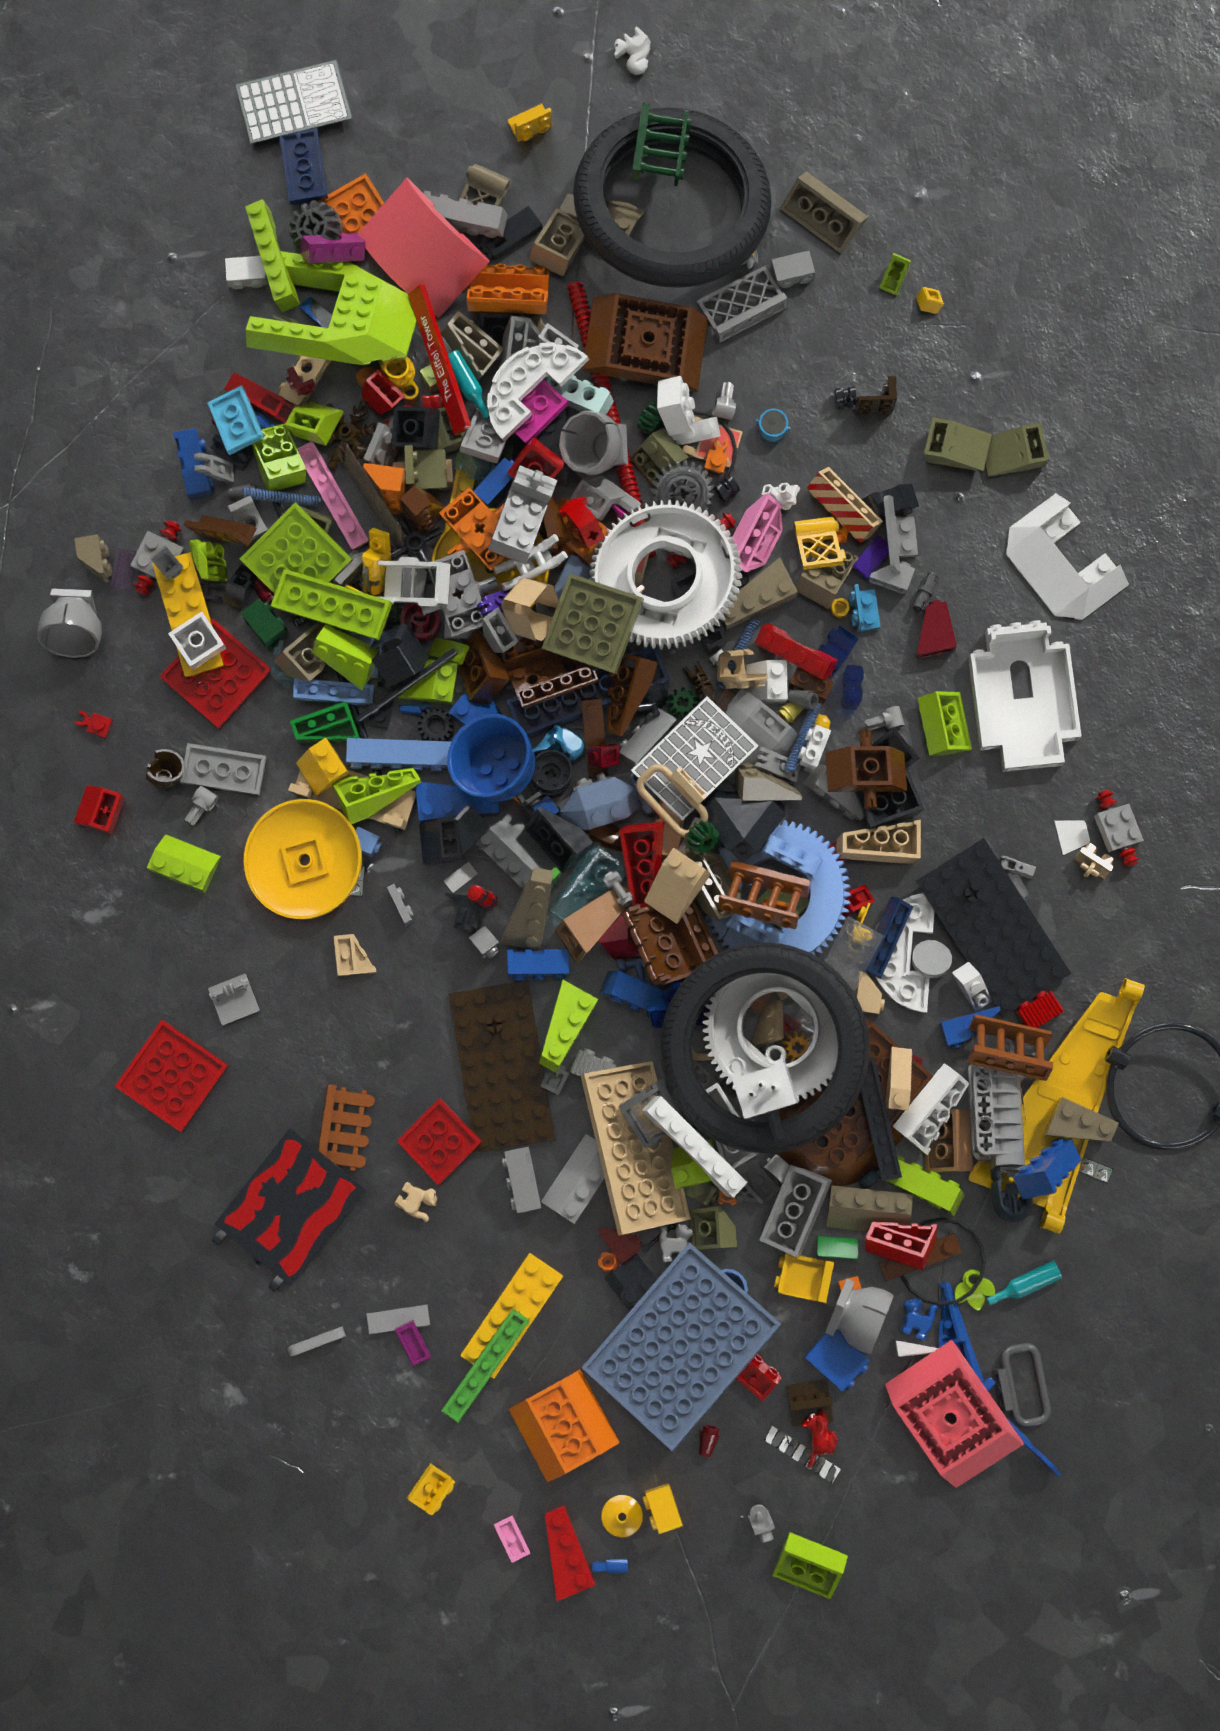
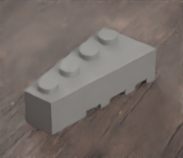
M424 190L423 194L435 205L434 208L458 232H466L473 236L483 234L490 238H495L496 236L503 237L508 216L503 207L477 202V205H474L471 201L460 198L459 201H454L444 194H440V197L431 196L430 191Z

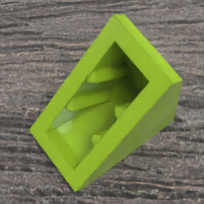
M893 253L879 288L897 296L909 270L911 260Z

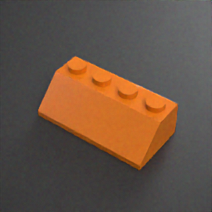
M364 463L363 468L390 513L394 515L403 513L400 498L409 491L406 486L404 468Z

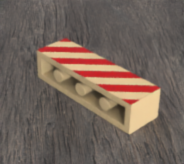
M829 467L819 471L807 487L812 496L818 499L825 506V509L832 513L839 523L860 543L869 539L883 522Z

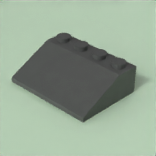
M513 802L488 824L490 827L476 840L474 845L523 892L533 868L552 870L555 867L559 870V868L524 829L531 816L517 802Z

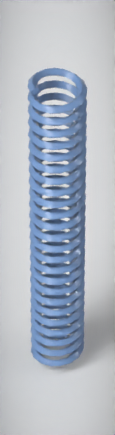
M243 487L242 489L244 498H246V493L248 497L250 492L252 498L254 491L253 499L255 500L256 497V500L259 498L260 501H264L266 494V502L268 501V494L269 502L271 501V495L272 502H274V496L275 502H277L279 495L278 503H280L281 498V503L284 500L285 504L286 502L294 504L296 497L298 505L300 498V506L302 505V499L303 506H305V499L306 506H308V500L310 499L309 507L311 506V501L312 507H314V503L315 507H317L318 499L321 502L319 496L314 497L313 495H295V493L273 492V490L264 491Z
M749 619L733 651L747 648L746 645L750 642V637H753L751 634H754L755 629H757L756 626H759L760 622L758 620ZM730 660L727 666L729 667L728 669L733 673V670L735 669V662L733 660ZM717 680L716 684L725 689L723 682Z
M819 703L816 708L810 709L807 712L800 729L801 731H799L800 734H798L793 746L794 748H792L784 768L787 773H789L788 770L795 772V769H797L796 766H798L800 760L798 755L801 748L805 747L808 741L805 739L809 728L813 729V724H815L818 713H820L819 710H821L822 705Z

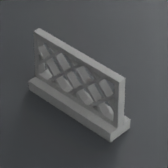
M765 266L697 300L698 306L716 333L719 343L788 308L786 295L784 292H781ZM764 273L767 278L765 284L755 282L756 277ZM748 284L750 288L748 292L738 290L739 286ZM753 286L764 288L761 296L751 293ZM766 289L774 290L777 295L772 298L765 297ZM726 292L732 293V300L721 299L722 294ZM736 295L745 296V304L734 302ZM749 298L760 300L759 304L755 307L747 305ZM709 301L716 302L714 310L707 309L704 304ZM719 303L729 305L727 313L717 311ZM732 307L743 309L742 313L737 316L730 314ZM715 316L725 317L724 323L717 326L714 322Z

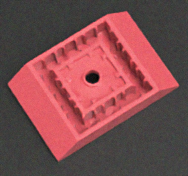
M950 1340L885 1383L893 1407L939 1474L955 1488L1024 1445L953 1340ZM946 1414H955L957 1421L949 1423L946 1420Z

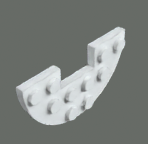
M555 342L539 343L540 345L531 348L526 347L508 358L496 372L487 399L490 421L499 437L505 442L533 415L520 401L547 375L562 387L589 360L587 355L570 345L565 346Z
M921 893L903 899L914 907L881 979L877 977L876 979L885 993L895 1002L910 1010L927 1013L930 978L922 976L923 974L919 971H910L913 932L933 933L934 910L924 894Z

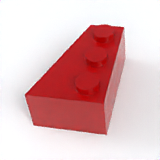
M872 1222L865 1238V1251L924 1270L937 1239L938 1225L918 1226V1224H911V1226L898 1225V1223Z

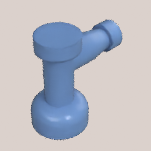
M641 957L628 961L622 958L616 959L618 971L626 973L627 969L635 967L638 979L646 981L643 967L646 965Z

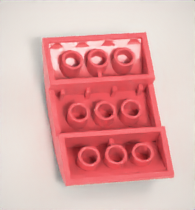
M406 178L358 234L365 241V248L369 254L407 294L418 285H425L434 315L440 318L490 261L463 233L460 234L434 208L435 205L409 178Z

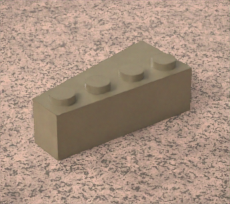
M780 557L744 586L740 593L735 594L737 601L731 600L734 608L728 607L730 614L724 613L723 615L726 620H721L725 631L796 598L798 591Z

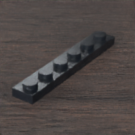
M870 1057L866 1077L860 1092L880 1179L883 1182L901 1178L902 1174L875 1057Z

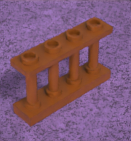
M732 860L729 879H733L727 896L720 894L718 909L727 913L742 915L746 918L761 920L765 923L780 925L784 928L797 929L799 915L795 914V910L800 897L808 898L811 880ZM741 882L753 885L747 901L735 898ZM760 887L772 890L767 906L755 903ZM780 892L792 895L787 911L775 908Z
M976 1014L973 1016L969 1024V1030L977 1032V1045L973 1046L968 1056V1064L1047 1081L1053 1070V1062L1044 1060V1047L1047 1046L1052 1037L1051 1031ZM985 1034L996 1036L997 1049L985 1047ZM1005 1038L1016 1041V1054L1005 1052ZM1024 1043L1035 1045L1036 1058L1024 1056Z

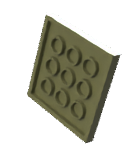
M569 573L542 649L617 674L644 598Z

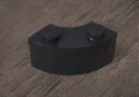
M899 484L888 490L875 492L861 499L883 522L886 521L884 496H893L895 516L900 514L902 516L909 515L913 512L912 509L919 506L912 484Z

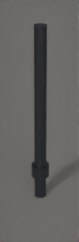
M452 648L424 668L419 678L397 687L376 703L372 702L365 711L356 716L357 720L361 723L371 715L375 716L378 714L381 708L458 655L456 650Z

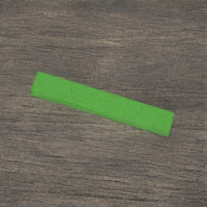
M512 1309L441 1412L459 1423L529 1323V1319L515 1309Z

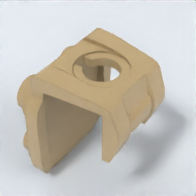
M742 649L724 651L719 654L717 680L723 682L725 689L765 686L768 674H746L743 655L754 654L753 651ZM730 660L735 662V669L732 675L727 666Z

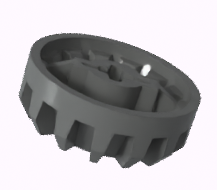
M311 201L309 204L303 203L299 211L295 210L293 212V221H289L291 226L289 235L294 241L293 244L300 250L302 247L301 231H305L309 235H321L328 240H339V234L343 232L342 220L334 208L324 202ZM315 213L319 214L322 217L323 221H320L319 217ZM306 215L303 227L299 228L302 218Z

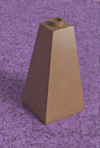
M620 884L624 891L628 893L629 890ZM611 889L563 919L555 930V933L577 964L626 908L617 902L619 896L614 889Z

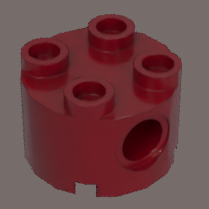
M409 603L402 609L400 616L401 624L410 626L420 643L432 641L437 637L441 627L438 610L424 616L422 608L418 603Z

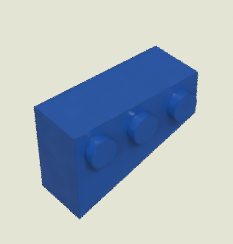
M196 428L174 432L173 437L177 444L178 458H180L181 471L189 499L213 495L212 488H215L213 478L206 476L204 473L194 471V466L205 464L204 461L194 459V454L207 451L205 440H201Z
M608 971L599 994L609 997L614 1002L627 1004L630 1009L635 1011L643 1010L646 1012L645 1015L654 1019L665 1017L673 994L620 971Z

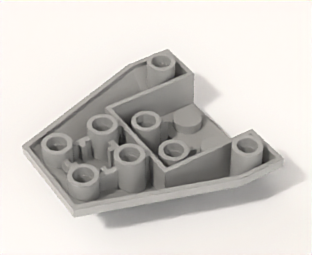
M741 688L729 702L725 714L758 745L742 763H752L754 765L756 762L762 763V761L757 759V755L764 756V753L759 752V747H764L787 756L792 751V748H794L793 746L798 734L762 701ZM736 769L726 777L734 786Z

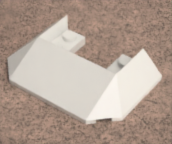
M1055 493L1009 528L1006 556L1055 617H1070L1083 620L1126 588L1129 583L1121 565L1116 567L1106 553L1077 573L1054 543L1080 525L1081 522L1070 510L1069 506L1071 503Z

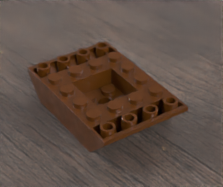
M619 293L595 296L592 300L585 355L588 356L589 360L583 365V371L658 385L660 380L681 376L683 382L687 383L689 391L698 392L708 319L689 306ZM643 335H652L653 341H645Z

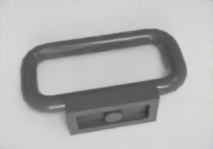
M1029 1343L1007 1347L1001 1356L1002 1369L992 1370L993 1378L996 1382L995 1388L999 1408L1001 1411L1011 1410L1014 1422L1023 1428L1045 1424L1051 1416V1406L1039 1350ZM1025 1351L1030 1352L1033 1358L1043 1413L1040 1417L1023 1419L1020 1416L1009 1362L1012 1354Z

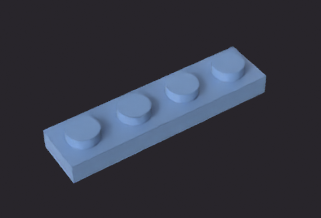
M294 678L292 699L329 703L347 701V704L368 706L373 702L374 685L366 684L362 691L353 683L311 680L308 683Z

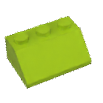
M935 691L918 698L929 756H942L972 750L960 692Z
M165 834L155 848L147 869L150 872L206 894L221 856Z
M789 1533L772 1576L831 1599L844 1573L848 1555Z

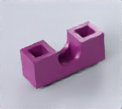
M358 233L339 234V240H328L321 235L302 236L301 255L308 263L364 260L365 241Z

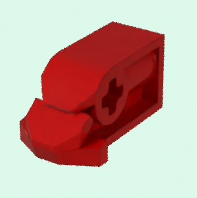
M584 496L565 503L559 510L562 518L567 517L575 533L589 548L605 539L596 517L587 508L588 502Z

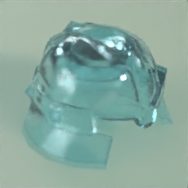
M458 452L455 459V469H463L467 478L478 480V484L482 483L494 467V462L462 452Z

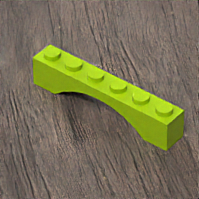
M263 199L245 206L275 303L282 312L299 306L300 302L279 248L276 226L271 210Z

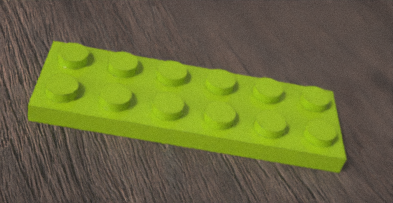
M286 569L282 572L271 603V607L376 640H380L392 606V602Z

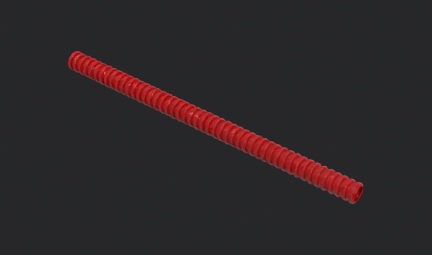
M576 281L569 284L567 290L569 291L570 301L573 302V312L577 319L576 324H578V330H580L579 335L582 336L581 341L583 342L582 346L585 347V352L591 311L589 310V301L586 299V290L583 288L584 283ZM590 373L591 379L594 381V387L606 388L610 391V395L614 400L615 397L612 395L613 390H610L612 386L609 384L610 379L608 376ZM614 401L606 415L618 425L621 420L618 418L619 413H617L618 409L615 407L616 402ZM628 453V464L615 466L617 467L616 472L619 473L617 476L620 479L619 483L622 484L621 489L641 504L643 501L640 499L641 494L638 493L639 488L636 487L638 483L635 481L636 476H634L635 472L632 470L633 465L630 464L632 461L629 458L630 453ZM647 518L640 520L635 524L630 522V524L633 525L632 527H637L640 524L645 523ZM651 551L648 559L653 558L657 554L656 551Z

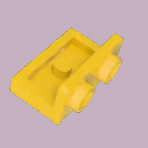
M430 1463L407 1499L425 1510L430 1516H433L440 1509L446 1495L450 1494L453 1490L455 1481L448 1474Z

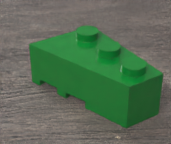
M347 701L290 721L298 744H316L324 738H327L330 743H347V738H360Z

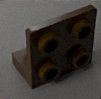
M888 376L887 382L883 384L882 396H858L855 412L870 414L871 412L879 411L881 414H887L894 411L897 401L896 376Z

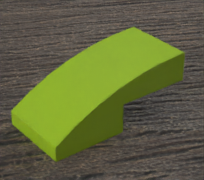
M435 638L428 656L438 659L454 648L458 655L448 662L462 665L469 646L451 640Z

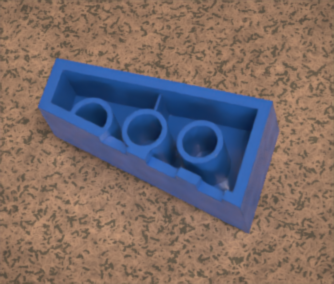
M1072 1138L1053 1140L1050 1147L1042 1149L1039 1156L1033 1157L1028 1165L1019 1168V1172L1013 1179L1022 1199L1054 1194L1057 1191L1055 1186L1060 1187L1063 1184L1062 1179L1069 1176L1068 1172L1073 1171L1081 1161Z

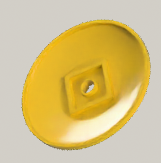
M312 799L287 801L266 812L251 830L244 851L245 876L255 897L272 912L292 919L320 917L339 907L355 888L362 867L361 844L353 825L336 808ZM307 854L310 857V862L303 866L300 860L303 855Z

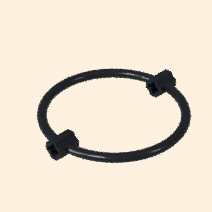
M1163 1022L1137 1031L1120 1048L1112 1045L1108 1049L1104 1061L1110 1064L1106 1078V1097L1113 1118L1116 1122H1119V1127L1129 1137L1138 1143L1154 1149L1178 1150L1200 1143L1220 1127V1102H1217L1211 1109L1209 1117L1214 1119V1121L1201 1133L1182 1141L1161 1142L1142 1136L1131 1128L1118 1110L1114 1096V1080L1117 1068L1124 1070L1130 1062L1131 1055L1126 1052L1137 1041L1149 1034L1163 1030L1189 1032L1205 1040L1220 1057V1043L1203 1029L1187 1023Z

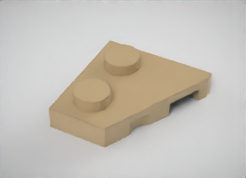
M354 934L333 936L337 977L376 973L375 966L368 959L366 952L361 948Z
M778 999L765 1004L761 1010L751 1041L757 1049L784 1038L783 1002Z

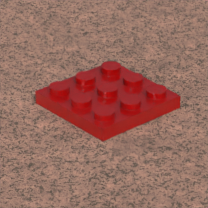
M441 1098L397 1140L402 1148L438 1185L482 1143L481 1139Z

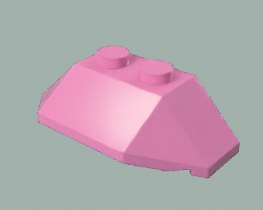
M765 493L745 511L732 536L734 538L733 543H736L738 547L736 550L740 553V556L737 558H740L742 562L738 565L742 566V571L744 572L766 564L783 531L782 504L768 493Z

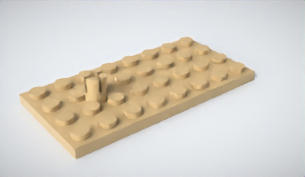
M653 1061L580 1075L618 1236L690 1220L684 1189L675 1188L671 1165L674 1148L672 1139L666 1134L660 1138L662 1142L652 1148L649 1145L644 1148L619 1108V1105L644 1089L648 1092L652 1090L650 1086L657 1082ZM654 1094L630 1108L642 1128L643 1126L636 1114V1110L647 1105L655 1097ZM657 1127L646 1133L648 1138H651L662 1130Z

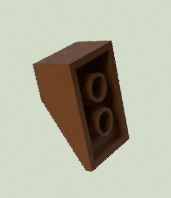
M474 630L464 642L465 645L469 646L462 665H458L469 701L490 704L508 683L509 676L502 660L493 652L480 632Z

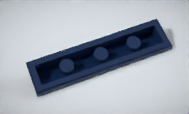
M890 898L859 965L860 970L881 979L914 906L900 898Z

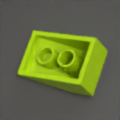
M428 660L425 668L435 660ZM445 663L397 698L453 707L459 673L458 663Z

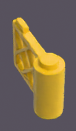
M833 516L794 521V533L798 543L803 570L843 565V561H846L844 549L840 550L836 534L839 531L838 520H834ZM827 539H833V543L830 546L822 542ZM811 542L814 545L809 549L803 546L802 543ZM818 546L825 550L821 555L814 551ZM832 553L837 556V559H828L826 556ZM810 555L817 558L814 562H806Z

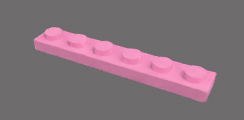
M311 441L298 448L297 450L306 467V471L351 550H357L368 544V537L314 442Z

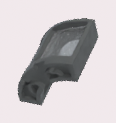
M665 1077L650 1086L652 1090L649 1092L644 1089L619 1105V1108L644 1148L649 1145L652 1148L662 1142L660 1138L666 1135L642 1112L643 1108L655 1096H661L685 1121L689 1120L674 1101L668 1086H666Z

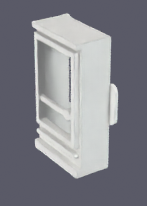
M401 557L399 561H378V565L386 566L384 597L379 598L391 601L392 605L394 603H418L419 606L448 604L450 564L419 562L418 558ZM404 568H412L410 598L403 597ZM416 568L436 569L435 598H414Z

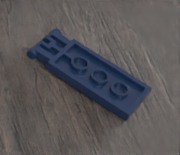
M317 128L279 136L290 205L329 199Z

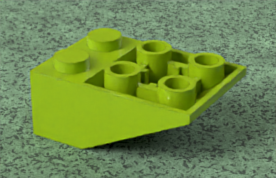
M285 423L262 429L265 438L251 445L267 491L273 490L274 492L305 483L306 467Z

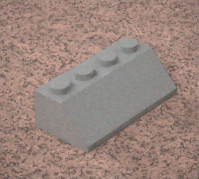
M585 1134L541 1201V1203L574 1225L605 1179L594 1138Z
M790 1165L759 1241L795 1257L801 1256L832 1180L812 1171Z

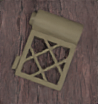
M474 164L469 166L466 177H468V181L460 198L468 200L467 193L471 187L478 191L480 197L468 201L474 203L481 200L484 203L483 199L491 196L497 199L495 206H499L509 189L511 179Z

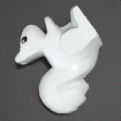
M636 26L634 29L635 35L632 38L624 34L625 41L621 39L615 41L614 55L615 59H618L625 53H628L630 57L626 64L627 70L634 75H640L648 68L646 57L650 51L651 41Z

